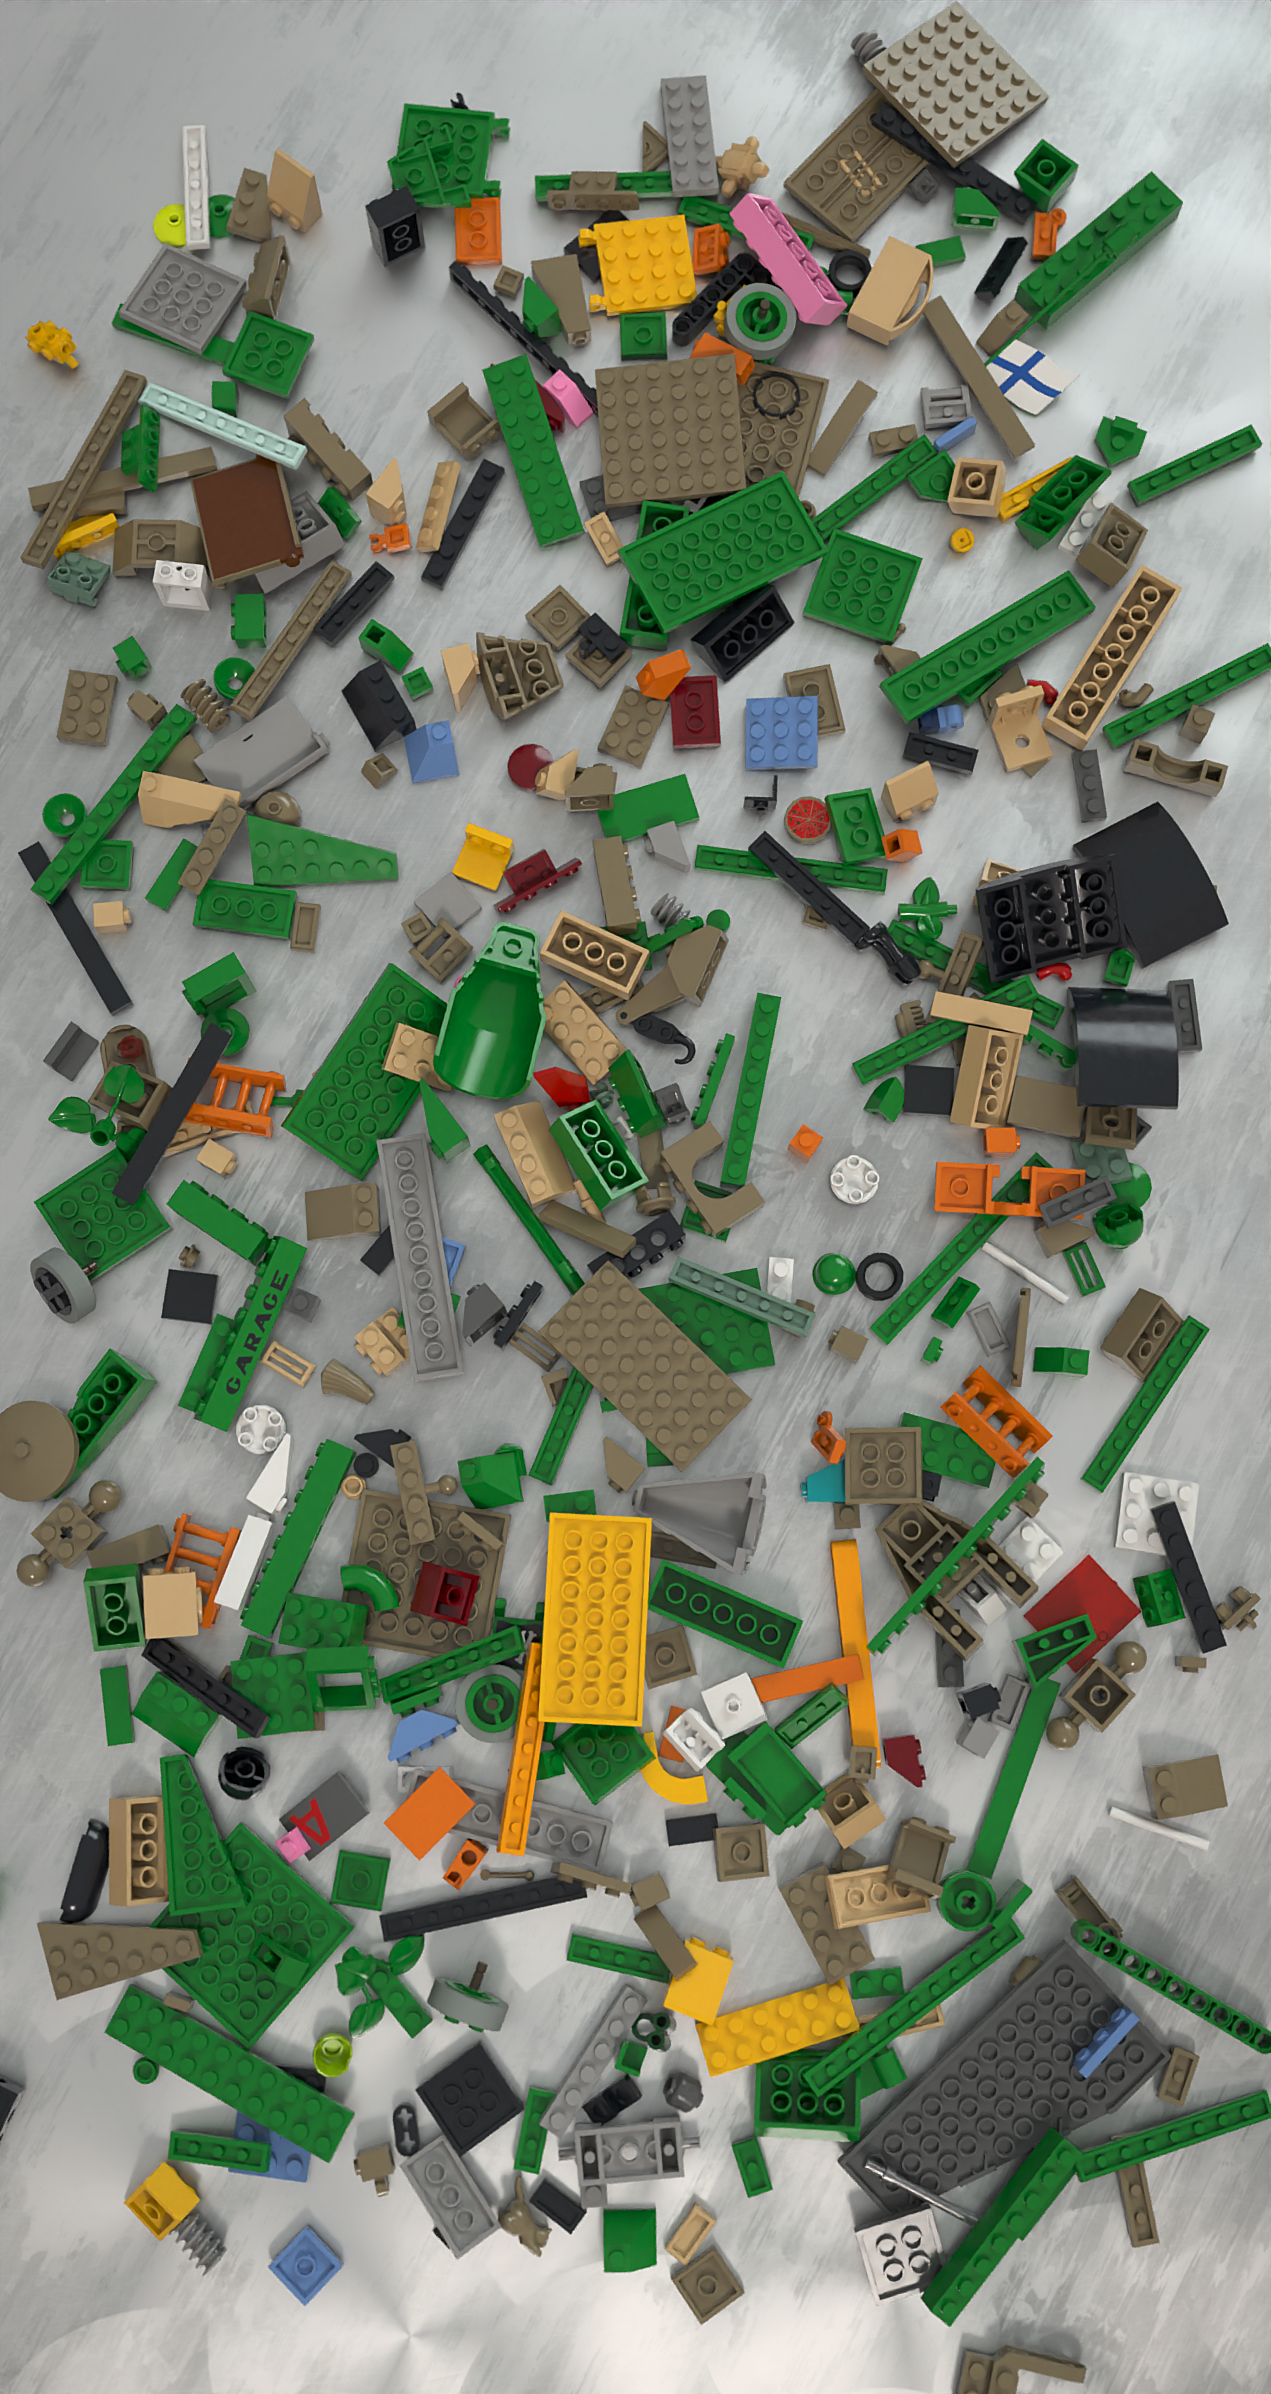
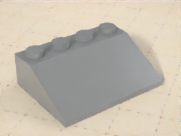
M307 491L291 500L305 558L300 559V564L296 567H288L285 564L251 575L265 594L345 546L335 523Z

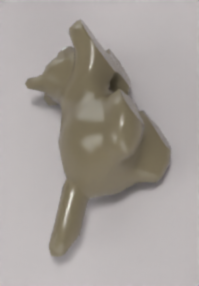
M519 2175L516 2177L514 2184L516 2199L509 2203L504 2211L498 2214V2221L502 2226L501 2229L514 2237L518 2236L519 2242L533 2255L541 2257L542 2251L540 2249L546 2248L552 2229L547 2226L544 2228L536 2226L525 2203L522 2178Z

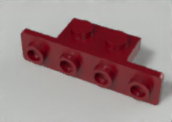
M545 849L538 851L502 872L513 894L494 904L495 910L505 913L514 909L516 902L522 899L524 901L536 896V891L542 887L547 889L558 882L557 879L565 875L568 877L578 871L577 867L582 865L579 859L574 858L555 868Z

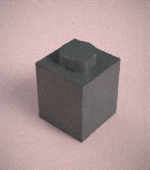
M295 1287L285 1310L289 1314L311 1323L321 1299L316 1295Z

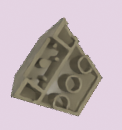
M476 633L480 676L491 710L503 720L510 718L563 688L564 684L550 642L522 638L519 641L506 639L505 636L501 635L491 637L484 636V633Z

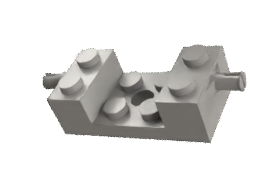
M679 2115L654 2117L653 2122L601 2126V2123L575 2125L574 2148L558 2149L559 2161L575 2159L579 2187L685 2177L683 2164L685 2149L700 2148V2137L684 2138L680 2129ZM633 2146L637 2150L636 2157L632 2160L625 2159L622 2156L624 2147Z

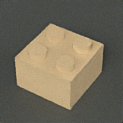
M957 457L948 496L951 512L998 518L1007 478L1004 462Z

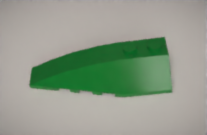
M109 1348L79 1388L76 1395L78 1396L73 1409L70 1408L67 1415L78 1435L79 1457L73 1476L61 1491L52 1496L54 1499H57L99 1456L158 1382L140 1365Z

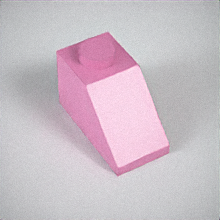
M561 370L556 372L543 385L557 403L564 418L576 429L593 414V410L577 385Z

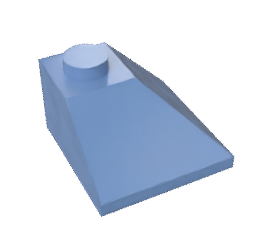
M449 720L425 724L404 737L412 783L459 775Z

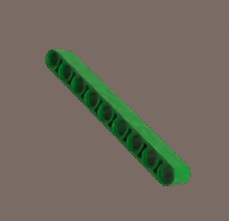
M1079 1919L1072 1924L1070 1929L1072 1938L1087 1951L1261 2054L1271 2053V2031L1261 2023L1088 1920ZM1086 1929H1090L1089 1936L1086 1939H1081V1933ZM1112 1942L1111 1949L1108 1952H1103L1104 1945ZM1134 1955L1133 1962L1130 1965H1125L1127 1957ZM1156 1968L1155 1975L1152 1978H1147L1148 1972ZM1173 1982H1178L1177 1988L1169 1992L1170 1985ZM1200 1995L1199 2001L1191 2005L1192 1998ZM1221 2008V2014L1213 2017L1214 2011ZM1243 2021L1242 2028L1235 2030L1237 2023ZM1265 2034L1263 2042L1257 2043L1259 2036Z

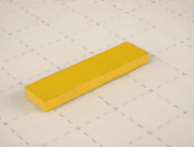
M1072 458L1065 459L1005 492L1002 496L998 514L1002 523L1030 507L1029 499Z

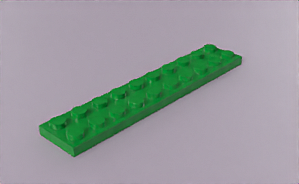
M1068 570L880 683L879 688L907 725L1092 613L1096 606Z
M134 1984L129 1985L104 2032L105 2034L325 2162L330 2163L356 2112L183 2012L164 2006V2001Z

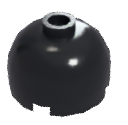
M237 1747L235 1751L224 1754L218 1768V1782L221 1789L229 1797L235 1800H249L263 1792L270 1778L271 1766L269 1762L267 1764L264 1755L260 1751L252 1747Z

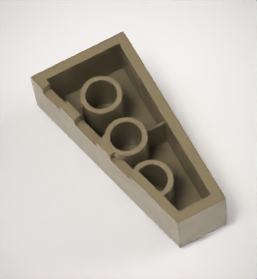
M303 398L284 415L289 434L288 439L306 446L308 451L304 457L311 465L316 464L320 468L319 471L322 476L328 481L331 479L336 484L335 487L338 492L344 497L347 495L353 501L373 484L371 472L350 449L344 450L345 445L341 438L335 432L329 433L330 431L324 423L325 420L319 414L314 416L309 408L310 403Z

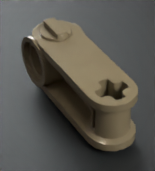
M1075 1875L1071 1877L1072 1881L1065 1887L1054 1891L1076 1921L1079 1919L1088 1920L1101 1929L1109 1928L1111 1935L1118 1939L1123 1937L1121 1934L1123 1929L1114 1918L1110 1919ZM1090 1929L1084 1930L1089 1936ZM1112 1942L1104 1945L1103 1952L1111 1949Z

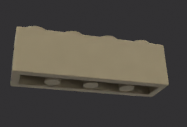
M621 836L593 840V852L607 930L616 936L637 933V923H641L639 908L634 909L633 902L637 901L635 887H630L629 880H633L631 865L627 866L625 860L629 858L627 844H622Z

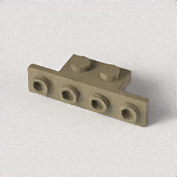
M572 171L569 190H548L546 193L549 209L630 211L639 210L640 205L636 191H616L618 182L617 171Z

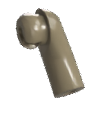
M1144 683L1138 692L1124 689L1119 693V701L1124 706H1140L1154 689L1148 683Z

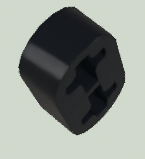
M404 2102L399 2104L393 2113V2127L397 2151L402 2156L410 2157L417 2152L420 2146V2133L416 2108L412 2104ZM402 2109H406L408 2114H412L408 2119V2127H404L403 2118H398ZM405 2132H409L410 2141H415V2144L411 2146V2150H407L405 2145H401L405 2140Z

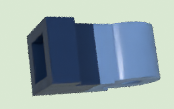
M959 705L933 708L917 718L921 735L946 733L964 727L962 710Z

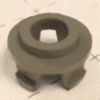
M658 1182V1197L653 1199L650 1198L645 1186L636 1189L635 1195L638 1202L636 1211L643 1213L645 1216H654L671 1210V1207L676 1204V1199L671 1195L669 1183Z

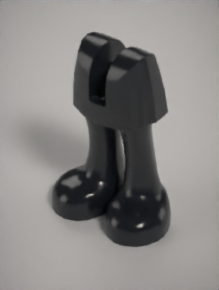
M881 921L873 926L854 946L859 952L868 948L877 951L889 967L888 973L904 987L909 986L921 974V969L910 952L904 954L887 931V927Z

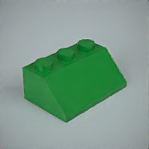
M630 1049L624 1051L608 1068L611 1074L608 1080L612 1089L618 1090L620 1098H617L621 1110L628 1113L630 1119H627L626 1122L632 1133L636 1132L640 1138H643L666 1127L667 1124L640 1062Z
M163 1671L155 1673L142 1692L132 1713L133 1716L194 1758L223 1717V1715Z

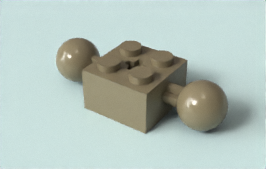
M111 1480L96 1482L90 1489L89 1503L84 1508L74 1498L66 1497L31 1533L44 1549L39 1554H30L20 1560L17 1566L18 1579L29 1587L43 1584L50 1573L49 1564L55 1558L66 1569L73 1570L87 1556V1551L92 1550L109 1533L94 1518L100 1512H110L120 1504L122 1493L119 1486ZM68 1528H73V1530L71 1531L73 1535L72 1538L66 1537V1531Z
M1125 1641L1119 1644L1114 1652L1115 1663L1110 1669L1099 1659L1092 1658L1063 1690L1059 1697L1073 1711L1067 1717H1057L1048 1724L1046 1735L1053 1747L1059 1750H1068L1074 1747L1079 1740V1726L1084 1721L1096 1732L1103 1733L1135 1697L1136 1694L1121 1679L1126 1673L1135 1674L1145 1667L1147 1655L1145 1649L1139 1643ZM1094 1690L1101 1691L1099 1693V1696L1101 1697L1100 1701L1093 1700Z

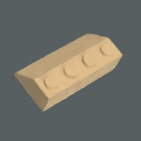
M972 1025L968 1026L950 1122L983 1129L1005 1128L1024 1035Z
M540 1101L516 1105L493 1115L533 1209L577 1191L573 1185L575 1181L562 1151L548 1130L551 1126Z
M162 1796L109 1799V1905L128 1907L168 1902L169 1893Z

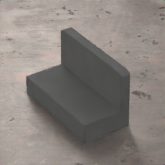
M71 1021L43 1062L68 1080L73 1081L99 1045V1041Z

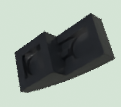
M627 2073L585 2103L582 2108L593 2123H601V2126L617 2117L621 2111L640 2100L643 2095Z

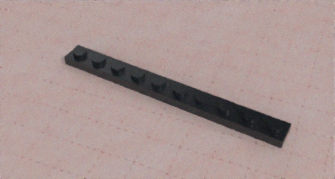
M454 261L449 266L450 279L548 372L554 375L561 370L571 379L593 410V414L599 419L596 389L594 387L590 388L585 383L581 374L578 372L574 373L569 368L565 359L562 357L558 358L548 343L545 341L541 342L534 332L530 333L520 322L517 314L513 311L509 312L499 297H493L483 282H477L467 267L460 266Z

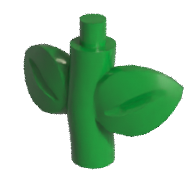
M928 877L914 889L912 894L914 904L898 903V919L917 921L916 930L920 936L926 939H938L943 931V923L940 919L948 918V914H957V905H948L947 901L939 902V889L935 881Z

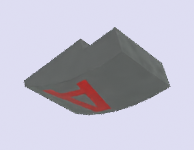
M339 1771L288 1811L279 1821L288 1833L296 1827L299 1829L311 1848L304 1853L310 1861L366 1817L370 1811Z

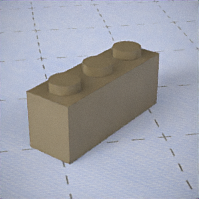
M158 1524L87 1551V1555L92 1568L138 1563L139 1571L144 1569L143 1565L152 1562L153 1565H157L167 1561L166 1556L170 1554L171 1547L163 1525Z

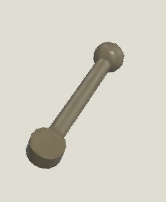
M899 624L892 645L898 636L906 631L905 624ZM876 655L874 657V662L876 664H881V661L878 659Z
M483 1870L480 1877L485 1881L489 1878H525V1880L531 1881L534 1878V1873L532 1871H526L525 1873H493L489 1870Z

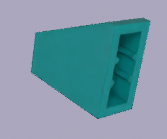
M845 1459L839 1461L838 1464L830 1465L807 1476L805 1482H801V1497H805L806 1503H845Z

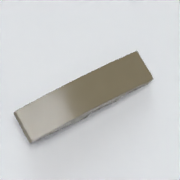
M860 380L856 382L810 453L808 467L822 476L826 475L849 443L851 435L863 420L865 412L877 397L878 391Z

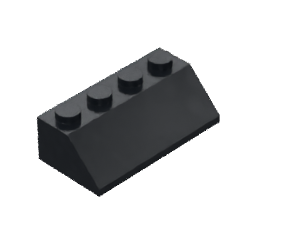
M768 583L738 598L693 636L690 641L700 658L723 682H727L795 622L775 586Z

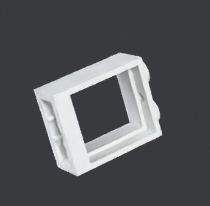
M156 560L153 584L163 606L210 611L213 587L204 565ZM182 567V570L178 571L177 568Z

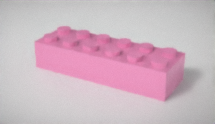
M747 193L729 213L734 220L735 228L745 235L747 245L759 255V262L769 269L774 283L781 287L798 311V317L804 323L829 326L847 307V304L774 201L769 197Z

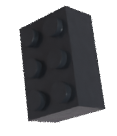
M407 186L395 189L389 195L380 199H374L365 206L372 245L384 267L425 248L420 208Z

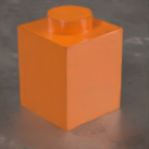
M898 829L881 837L887 860L906 862L923 854L918 832L915 830Z
M803 1124L789 1143L787 1150L808 1163L822 1143L823 1137Z
M1015 1127L988 1128L982 1133L984 1157L1014 1156L1017 1149H1020V1135L1016 1134Z

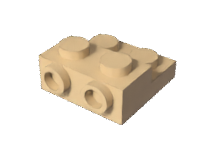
M391 1307L375 1322L372 1321L354 1337L357 1341L354 1344L357 1350L363 1356L368 1354L373 1360L370 1363L373 1369L379 1375L384 1373L387 1377L410 1358L406 1329L397 1326L400 1314L394 1307Z

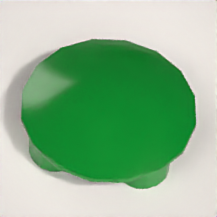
M1129 1162L1133 1176L1132 1180L1111 1184L1117 1198L1108 1202V1204H1120L1121 1208H1128V1204L1137 1207L1143 1206L1149 1199L1152 1190L1151 1179L1146 1170L1137 1164Z

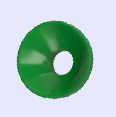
M232 657L224 659L214 670L213 680L216 690L224 698L235 700L255 671V668L242 658ZM231 679H239L243 685L240 689L234 690L229 687L228 682Z
M63 793L55 795L48 800L43 808L42 817L45 826L53 834L60 837H71L87 818V810L77 796ZM65 814H73L75 819L71 825L66 826L61 823V819Z

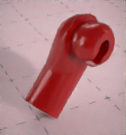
M1027 680L1026 686H1042L1045 703L1054 704L1056 702L1057 696H1059L1058 690L1048 681Z
M1060 962L1038 968L1035 975L1040 981L1052 974L1059 975L1062 981H1067L1071 979L1072 972L1068 964Z

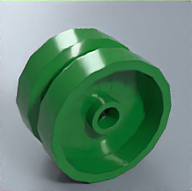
M966 1869L955 1870L945 1875L940 1881L939 1885L944 1887L942 1897L936 1899V1907L943 1919L955 1929L964 1932L977 1931L987 1926L994 1917L997 1906L996 1895L990 1883L977 1873ZM963 1896L969 1898L967 1904H962L963 1901L961 1899Z

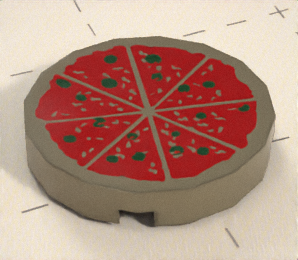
M812 796L800 797L794 800L786 810L784 817L785 829L791 838L800 841L802 844H815L823 840L830 830L831 821L826 804L818 798Z

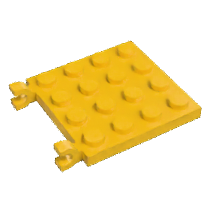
M684 215L594 224L593 231L590 229H579V247L596 244L604 297L601 295H589L590 302L588 304L590 312L606 310L607 316L684 308L697 297Z

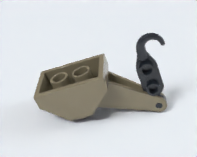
M707 925L677 938L675 943L671 944L666 954L668 965L616 1012V1020L621 1025L629 1026L632 1024L635 1031L644 1037L665 1045L681 1044L688 1049V1054L684 1059H675L674 1062L676 1064H687L694 1058L696 1052L695 1044L672 1023L654 1017L652 1014L684 999L701 1007L729 941L724 932Z

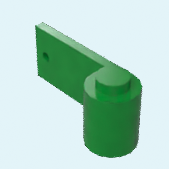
M883 2047L874 2056L861 2064V2100L883 2088H891L907 2079V2075L893 2047Z

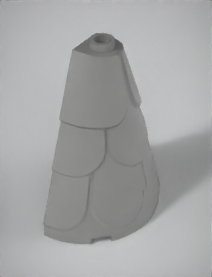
M747 1472L718 1477L708 1476L685 1481L683 1479L640 1485L638 1491L635 1490L632 1497L633 1511L643 1518H652V1524L668 1535H674L692 1549L703 1553L728 1571L742 1575L750 1566V1562L746 1560L748 1556H754L759 1541L766 1506V1496L762 1495V1488L766 1489L767 1482L764 1474Z

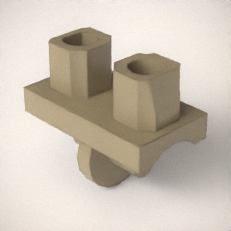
M1238 1586L1230 1594L1238 1604L1233 1610L1225 1602H1221L1214 1608L1222 1630H1229L1239 1620L1241 1621L1236 1625V1628L1240 1632L1246 1626L1251 1630L1257 1627L1254 1619L1259 1613L1255 1609L1249 1614L1246 1613L1261 1598L1256 1593H1250L1244 1587Z

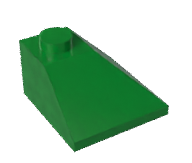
M528 276L524 284L523 325L530 333L534 332L539 338L560 334L559 309Z
M516 1452L480 1456L458 1461L461 1486L476 1509L484 1510L524 1502Z
M656 2208L603 2209L604 2273L634 2272L657 2265Z

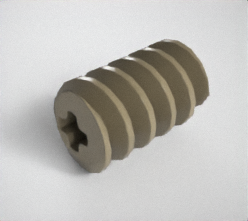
M200 679L187 686L182 691L180 698H183L185 704L189 705L191 711L195 712L198 719H201L202 724L207 726L208 731L214 733L227 725L230 719L227 717L230 709L223 707L224 702L222 700L216 701L218 695L216 693L210 694L212 688L210 686L204 687L206 681Z

